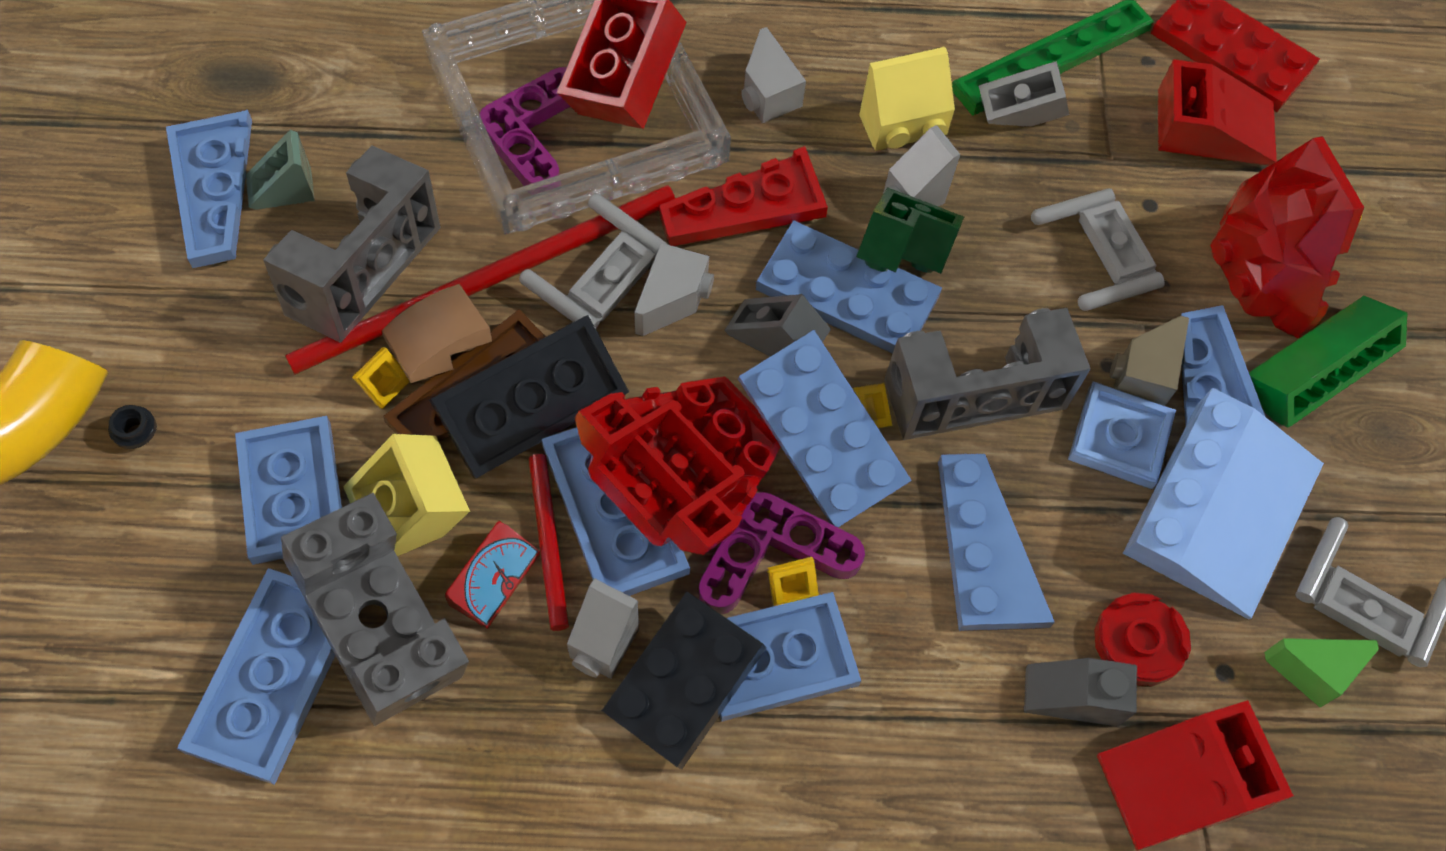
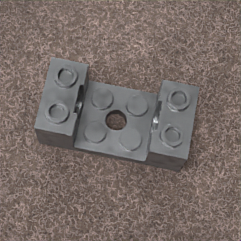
M372 145L359 159H356L346 172L350 189L355 192L357 198L356 208L359 211L360 224L351 234L346 235L341 240L339 247L334 250L291 230L278 244L270 249L268 255L263 259L284 316L340 343L441 228L429 170Z
M1041 308L1025 315L1019 327L1020 335L1015 338V345L1010 346L1005 357L1007 365L1002 369L986 372L981 369H973L964 372L959 377H956L941 330L928 333L913 331L898 338L884 381L902 439L908 440L1067 409L1091 369L1068 308L1057 310Z
M371 493L281 536L285 564L373 725L376 726L461 679L469 660L447 621L443 619L435 623L394 551L397 533L375 494ZM368 605H378L386 611L387 620L378 628H368L359 620L358 615L360 611Z

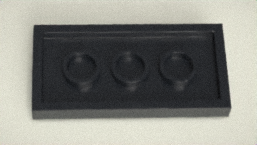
M586 315L434 396L429 401L470 474L476 479L539 444L543 438L555 435L576 423L575 417L583 408L611 393L623 392L626 395L629 393V390L589 315Z

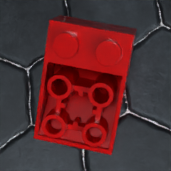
M1173 59L1158 89V151L1270 166L1277 161L1274 102L1213 64Z
M1249 700L1196 716L1096 755L1136 851L1267 809L1294 797Z

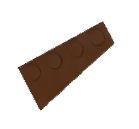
M518 309L491 331L492 342L462 353L452 361L453 370L437 374L386 413L383 416L384 422L395 434L433 435L437 437L438 441L450 437L429 399L546 336Z

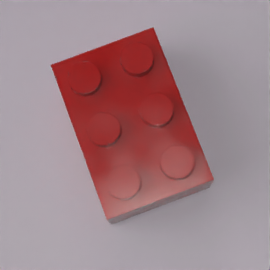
M595 0L557 94L578 115L644 129L687 22L670 0Z

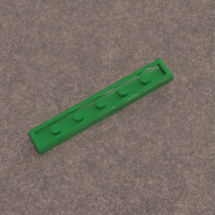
M1123 0L954 80L952 83L953 93L969 113L974 116L985 110L979 85L1057 61L1061 74L1150 31L1154 20L1135 0Z

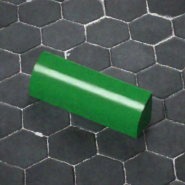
M1362 296L1250 371L1249 375L1263 411L1271 419L1286 428L1294 425L1405 348L1408 313L1367 296Z

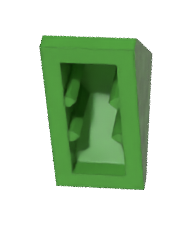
M1283 638L1264 653L1266 662L1317 706L1322 707L1344 693L1379 648L1377 640Z

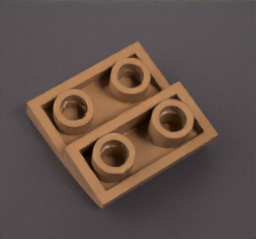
M460 284L443 289L415 303L394 318L382 330L383 338L410 383L431 379L437 374L453 370L450 355L467 352L477 346L492 342L489 325Z

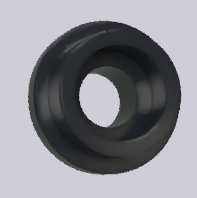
M125 405L115 410L110 416L108 425L110 438L116 445L124 449H135L147 444L153 438L157 429V423L152 413L148 409L136 405ZM139 425L136 430L128 433L132 426Z

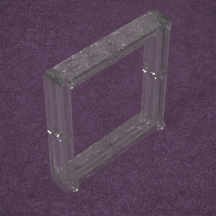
M523 0L447 23H434L429 28L422 30L428 59L504 235L515 231H526L534 225L555 218L562 219L574 212L589 208L588 201L594 194H600L608 201L629 194L642 193L650 187L668 181L675 182L681 180L687 175L705 169H715L723 163L729 162L731 136L680 40L665 78L693 130L692 133L512 190L457 63L583 26L595 0Z

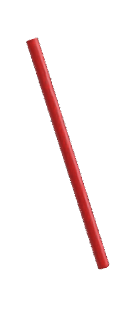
M665 185L620 205L618 208L637 221L659 211V205L675 199V195L670 186ZM598 215L362 320L341 343L326 336L286 354L285 357L294 375L382 336V330L394 318L415 303L434 293L460 284L469 297L518 275L526 269H531L619 228L601 215Z

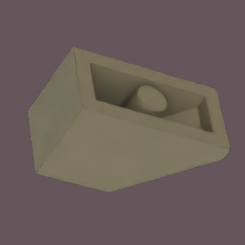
M1179 316L1132 339L1123 354L1117 353L1112 362L1109 375L1110 378L1115 379L1114 389L1165 406L1177 391L1189 318Z

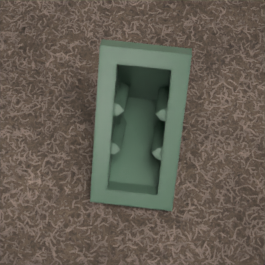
M289 130L246 174L249 208L259 210L315 201L311 167L298 132Z

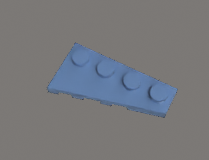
M248 110L166 127L187 259L192 268L236 259L252 118Z
M1224 306L1182 313L1181 316L1189 318L1181 364L1185 424L1187 425L1196 405L1212 388L1255 408L1265 416Z
M941 455L938 466L959 631L1050 628L1055 621L986 455Z

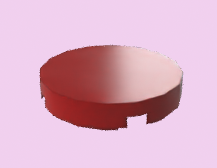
M1130 593L1118 597L1100 614L1094 629L1095 648L1101 660L1137 665V686L1153 687L1169 681L1183 668L1191 651L1190 631L1182 615L1173 606L1169 608L1165 603L1160 602L1161 598L1146 593Z

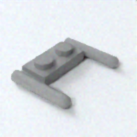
M1111 188L1039 208L1032 212L1031 220L1035 225H1042L1079 214L1081 226L1115 284L1113 286L1081 295L1078 298V306L1081 310L1095 309L1164 286L1163 275L1160 272H1156V263L1120 202H1115V194Z
M594 194L590 197L588 201L589 207L622 232L569 290V294L567 296L530 269L524 270L519 276V281L522 285L572 322L589 315L595 328L598 327L601 321H604L653 265L660 244H667L600 194Z
M1340 517L1332 518L1295 596L1302 602L1314 604V609L1365 638L1377 640L1378 645L1395 655L1408 657L1407 659L1411 664L1418 667H1427L1446 622V578L1439 582L1424 618V613L1340 566L1336 568L1331 566L1348 529V523L1345 519Z

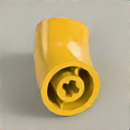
M26 340L18 342L12 356L0 371V485L17 477L45 458L70 434L97 397L108 375L106 369L86 359L50 346Z

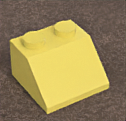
M945 47L870 63L859 116L875 151L887 148L896 149L905 144L917 142L931 127L936 125L944 135L948 134L955 107L949 57Z
M392 434L343 486L350 503L371 493L375 494L397 533L394 549L397 556L444 537L470 512L439 441L433 435Z

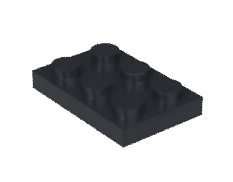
M686 592L601 711L682 770L767 647L698 598Z

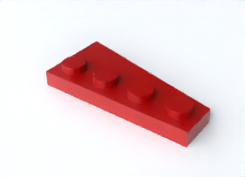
M806 146L793 150L791 157L781 161L774 158L761 163V169L742 176L739 172L726 178L725 184L712 189L705 186L659 205L660 219L667 243L670 246L788 225L793 220L799 223L827 217L828 210Z

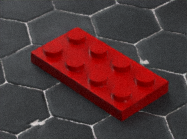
M1176 0L1154 24L1150 33L1193 61L1213 64L1274 102V111L1277 113L1320 61L1319 57L1310 53L1305 48L1300 47L1224 0Z

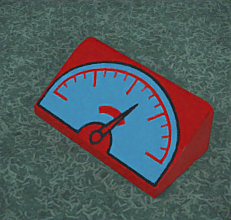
M498 520L445 593L448 605L488 629L541 554L540 551L508 525Z

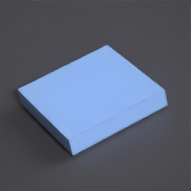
M1092 382L1087 392L1068 460L1153 489L1158 483L1176 410Z

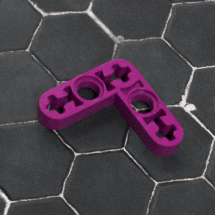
M559 67L489 103L479 113V123L483 137L527 191L536 196H548L557 191L560 186V173L555 159L530 129L570 107L557 94L559 88L557 86L560 85L567 67ZM527 100H537L541 103V106L535 110H525L521 107V104ZM497 120L500 124L505 123L506 133L503 135V129L498 123H491L492 121ZM517 143H523L530 147V150L522 155H515L509 152L510 147ZM536 163V169L540 172V174L543 176L548 175L549 177L546 179H543L541 176L535 177L534 168L532 165Z
M765 492L756 493L752 501L746 506L738 527L733 534L721 542L704 572L699 584V600L719 614H726L732 611L739 603L769 546L798 560L813 557L816 569L838 579H849L858 573L865 557L864 546L854 535L772 494ZM762 508L770 510V519L765 518L761 523L754 521V512H760ZM782 516L788 519L784 524L782 535L776 533L777 526L781 524ZM796 526H806L813 531L815 540L807 546L797 545L790 538L789 532ZM824 536L829 540L821 556L816 552L819 550ZM739 542L748 544L754 551V557L746 563L735 562L728 554V549L731 545ZM843 548L851 551L849 556L851 560H846L843 565L835 561L837 557L835 552L839 553ZM726 569L729 573L733 574L728 582L727 589L730 597L722 595L719 600L713 599L711 597L712 589L709 586L718 587L724 578Z

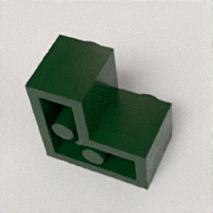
M887 187L873 210L856 257L864 260L865 264L870 268L882 272L890 270L896 273L902 259L909 261L911 266L919 271L926 273L935 271L942 274L964 216Z

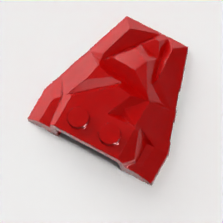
M1323 136L1312 138L1242 182L1228 203L1220 221L1221 226L1210 244L1213 258L1221 266L1229 282L1231 293L1238 299L1244 312L1253 317L1269 316L1275 328L1296 338H1301L1313 330L1325 316L1329 304L1322 300L1325 288L1336 285L1340 276L1337 270L1332 271L1337 255L1348 253L1365 208Z
M726 376L680 383L677 390L661 393L658 386L646 388L642 396L626 399L623 392L611 393L583 408L575 417L581 444L592 455L588 467L589 475L598 487L653 545L663 546L673 541L681 551L701 555L706 554L736 530L743 518L741 516L746 506L752 501L758 490L756 488L759 482L768 472L781 447L757 408Z

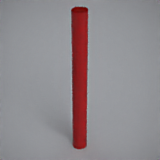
M536 454L529 457V467L550 630L561 631L569 628L548 465L545 455Z

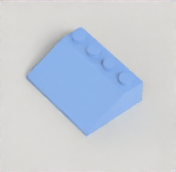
M1212 388L1196 405L1123 554L1247 619H1251L1324 463L1255 408Z

